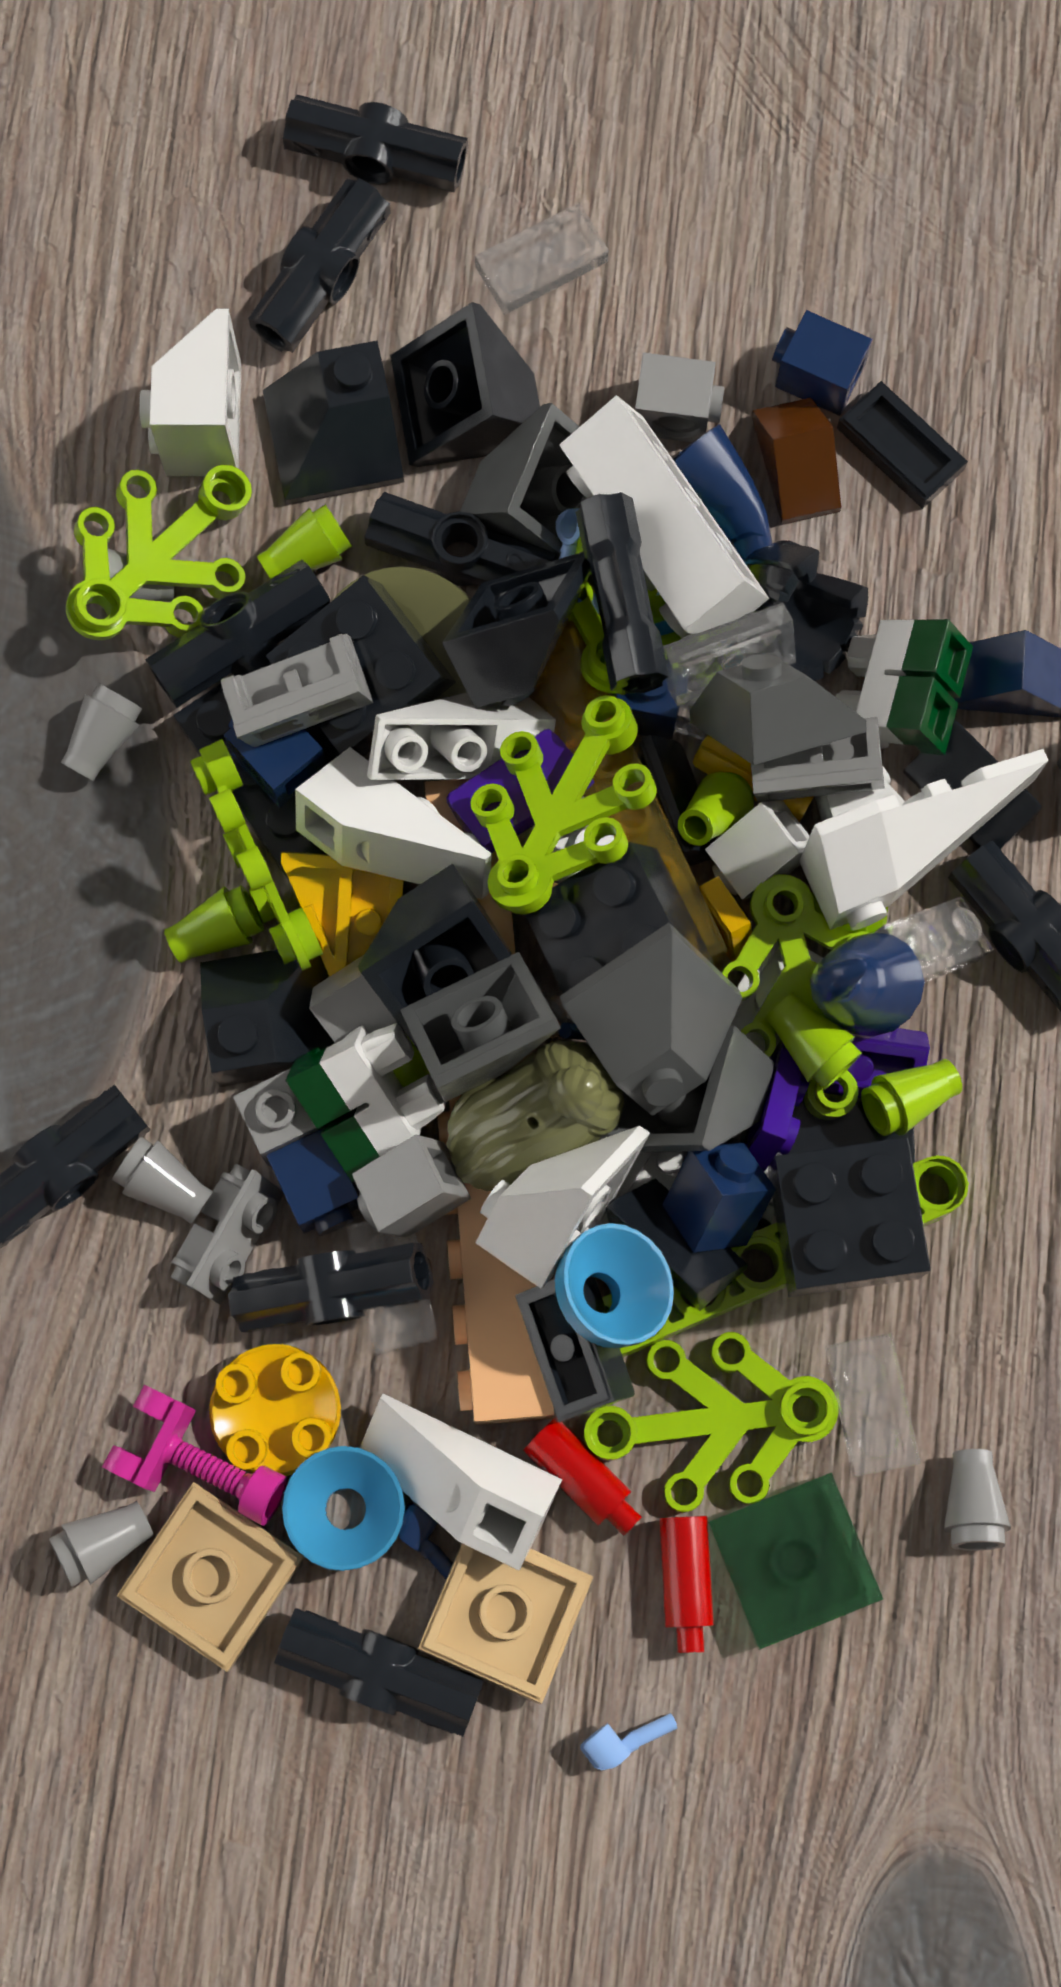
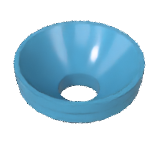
M612 1223L594 1226L578 1235L566 1247L557 1264L555 1293L559 1307L572 1328L589 1342L607 1348L637 1345L654 1336L665 1325L671 1312L674 1298L673 1279L669 1265L661 1251L648 1237L638 1230L626 1225ZM588 1277L599 1278L608 1285L612 1294V1304L607 1313L597 1312L587 1304L583 1294V1287Z
M348 1446L327 1448L313 1454L300 1464L290 1477L284 1492L282 1505L285 1529L290 1541L299 1553L319 1566L342 1571L359 1569L375 1562L384 1555L398 1537L403 1525L405 1511L403 1491L397 1476L391 1468L375 1454L361 1448ZM341 1489L357 1491L364 1498L366 1504L364 1519L358 1526L352 1529L336 1528L327 1516L326 1509L330 1497Z

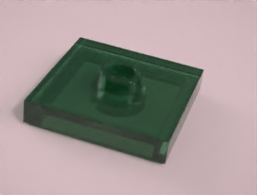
M832 1472L708 1522L727 1574L759 1650L883 1600Z

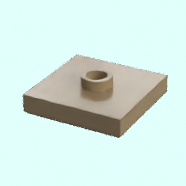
M193 1482L117 1594V1597L228 1672L305 1557L252 1520L240 1515L236 1509L196 1482Z
M461 1543L417 1650L535 1703L542 1704L594 1576L533 1549H530L518 1571Z

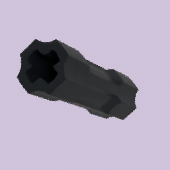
M622 492L594 495L581 501V508L576 511L584 557L590 563L604 633L602 649L610 689L620 695L646 693L662 687L663 681L669 677L661 634L654 624L640 557L642 541L633 498Z

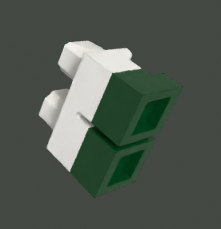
M949 619L880 620L877 634L854 636L850 642L847 654L848 668L856 676L865 677L862 691L841 690L840 693L836 694V698L864 719L878 717L881 749L888 748L890 743L914 745L922 753L945 756L958 703L954 698H960L973 646Z
M398 1023L368 1033L365 1027L361 1025L346 1035L343 1040L321 1051L317 1047L295 1059L285 1080L315 1127L318 1129L324 1125L321 1136L351 1182L355 1181L352 1176L354 1172L415 1134L420 1135L422 1127L442 1113L446 1105L429 1074L404 1088L394 1074L393 1070L411 1061L415 1053L410 1040Z

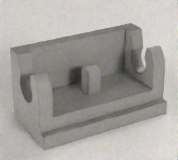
M339 634L330 638V642L243 676L232 675L221 680L236 736L254 748L373 703L352 639L348 634Z
M878 717L865 718L867 728L865 733L758 765L751 764L753 794L757 802L885 789Z

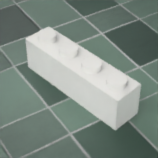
M617 395L559 444L573 464L566 472L573 484L586 498L597 494H615L619 492L633 498L642 541L640 557L647 589L653 591L656 588L666 603L659 608V611L668 625L681 638L691 634L711 647L769 599L644 417Z

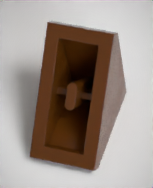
M812 398L752 410L751 416L781 525L840 512L841 498L833 426Z

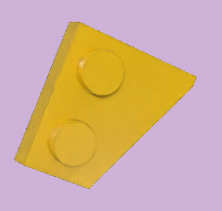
M281 852L282 867L285 873H287L299 904L304 910L323 952L321 958L330 977L367 952L395 903L403 896V880L342 866L328 854Z

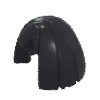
M780 540L753 551L744 561L769 599L740 622L736 628L756 654L776 655L785 663L804 673L812 680L817 681L824 678L823 671L830 674L846 659L844 652H848L852 637L858 636V631L862 630L863 624L859 619L866 617L868 587L817 573L819 550L809 546H801L790 540Z

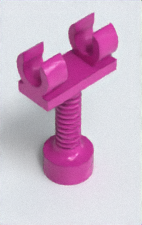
M143 1385L133 1407L164 1423L146 1459L113 1444L102 1468L155 1493L168 1465L172 1464L181 1470L184 1469L185 1472H189L191 1475H195L197 1478H201L203 1481H207L209 1484H213V1486L221 1490L224 1489L227 1493L230 1492L233 1496L236 1495L240 1501L238 1506L239 1514L262 1526L266 1525L277 1511L284 1497L288 1477L264 1465L260 1466L254 1473H246V1471H240V1468L234 1467V1465L226 1461L223 1462L222 1459H217L216 1456H212L210 1453H206L204 1450H200V1448L194 1447V1445L188 1444L186 1441L183 1442L182 1438L196 1410L147 1385Z

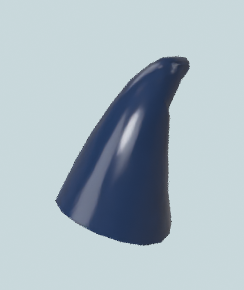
M719 424L688 445L673 460L728 540L734 544L742 560L745 561L753 551L772 544L766 509L756 486L740 456Z
M881 933L854 936L833 949L816 965L810 979L812 1000L827 1019L851 1034L872 1037L893 1032L911 1018L921 1002L925 983L920 961L910 945L894 935Z

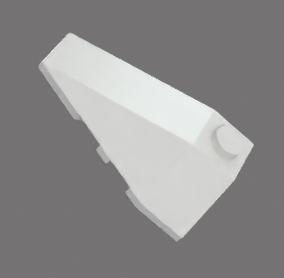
M1037 750L982 767L966 776L961 781L962 787L952 790L950 784L945 779L927 784L921 789L922 792L909 798L902 806H900L895 794L815 824L799 862L830 930L849 923L852 930H858L884 918L887 915L886 907H889L1036 780L1048 762L1044 750Z

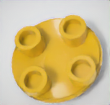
M262 1345L240 1354L219 1372L210 1399V1424L217 1444L234 1466L254 1473L260 1466L264 1465L282 1475L288 1476L292 1475L300 1464L313 1454L331 1446L340 1424V1396L330 1372L310 1353L290 1345Z

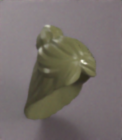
M557 1040L538 1048L536 1052L525 1056L506 1073L463 1093L455 1103L450 1119L447 1122L449 1137L446 1146L451 1154L452 1163L456 1167V1174L464 1183L471 1184L475 1188H481L484 1191H492L501 1180L511 1185L530 1165L598 1141L601 1136L612 1132L619 1123L625 1104L624 1093L615 1084L587 1042Z

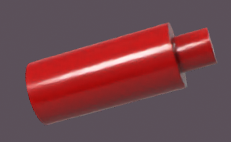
M557 1416L523 1449L542 1470L562 1479L559 1487L597 1526L607 1519L624 1536L642 1518L625 1500L632 1491L563 1422H558Z
M708 1516L659 1518L665 1628L676 1627L678 1653L704 1652L703 1626L714 1625Z

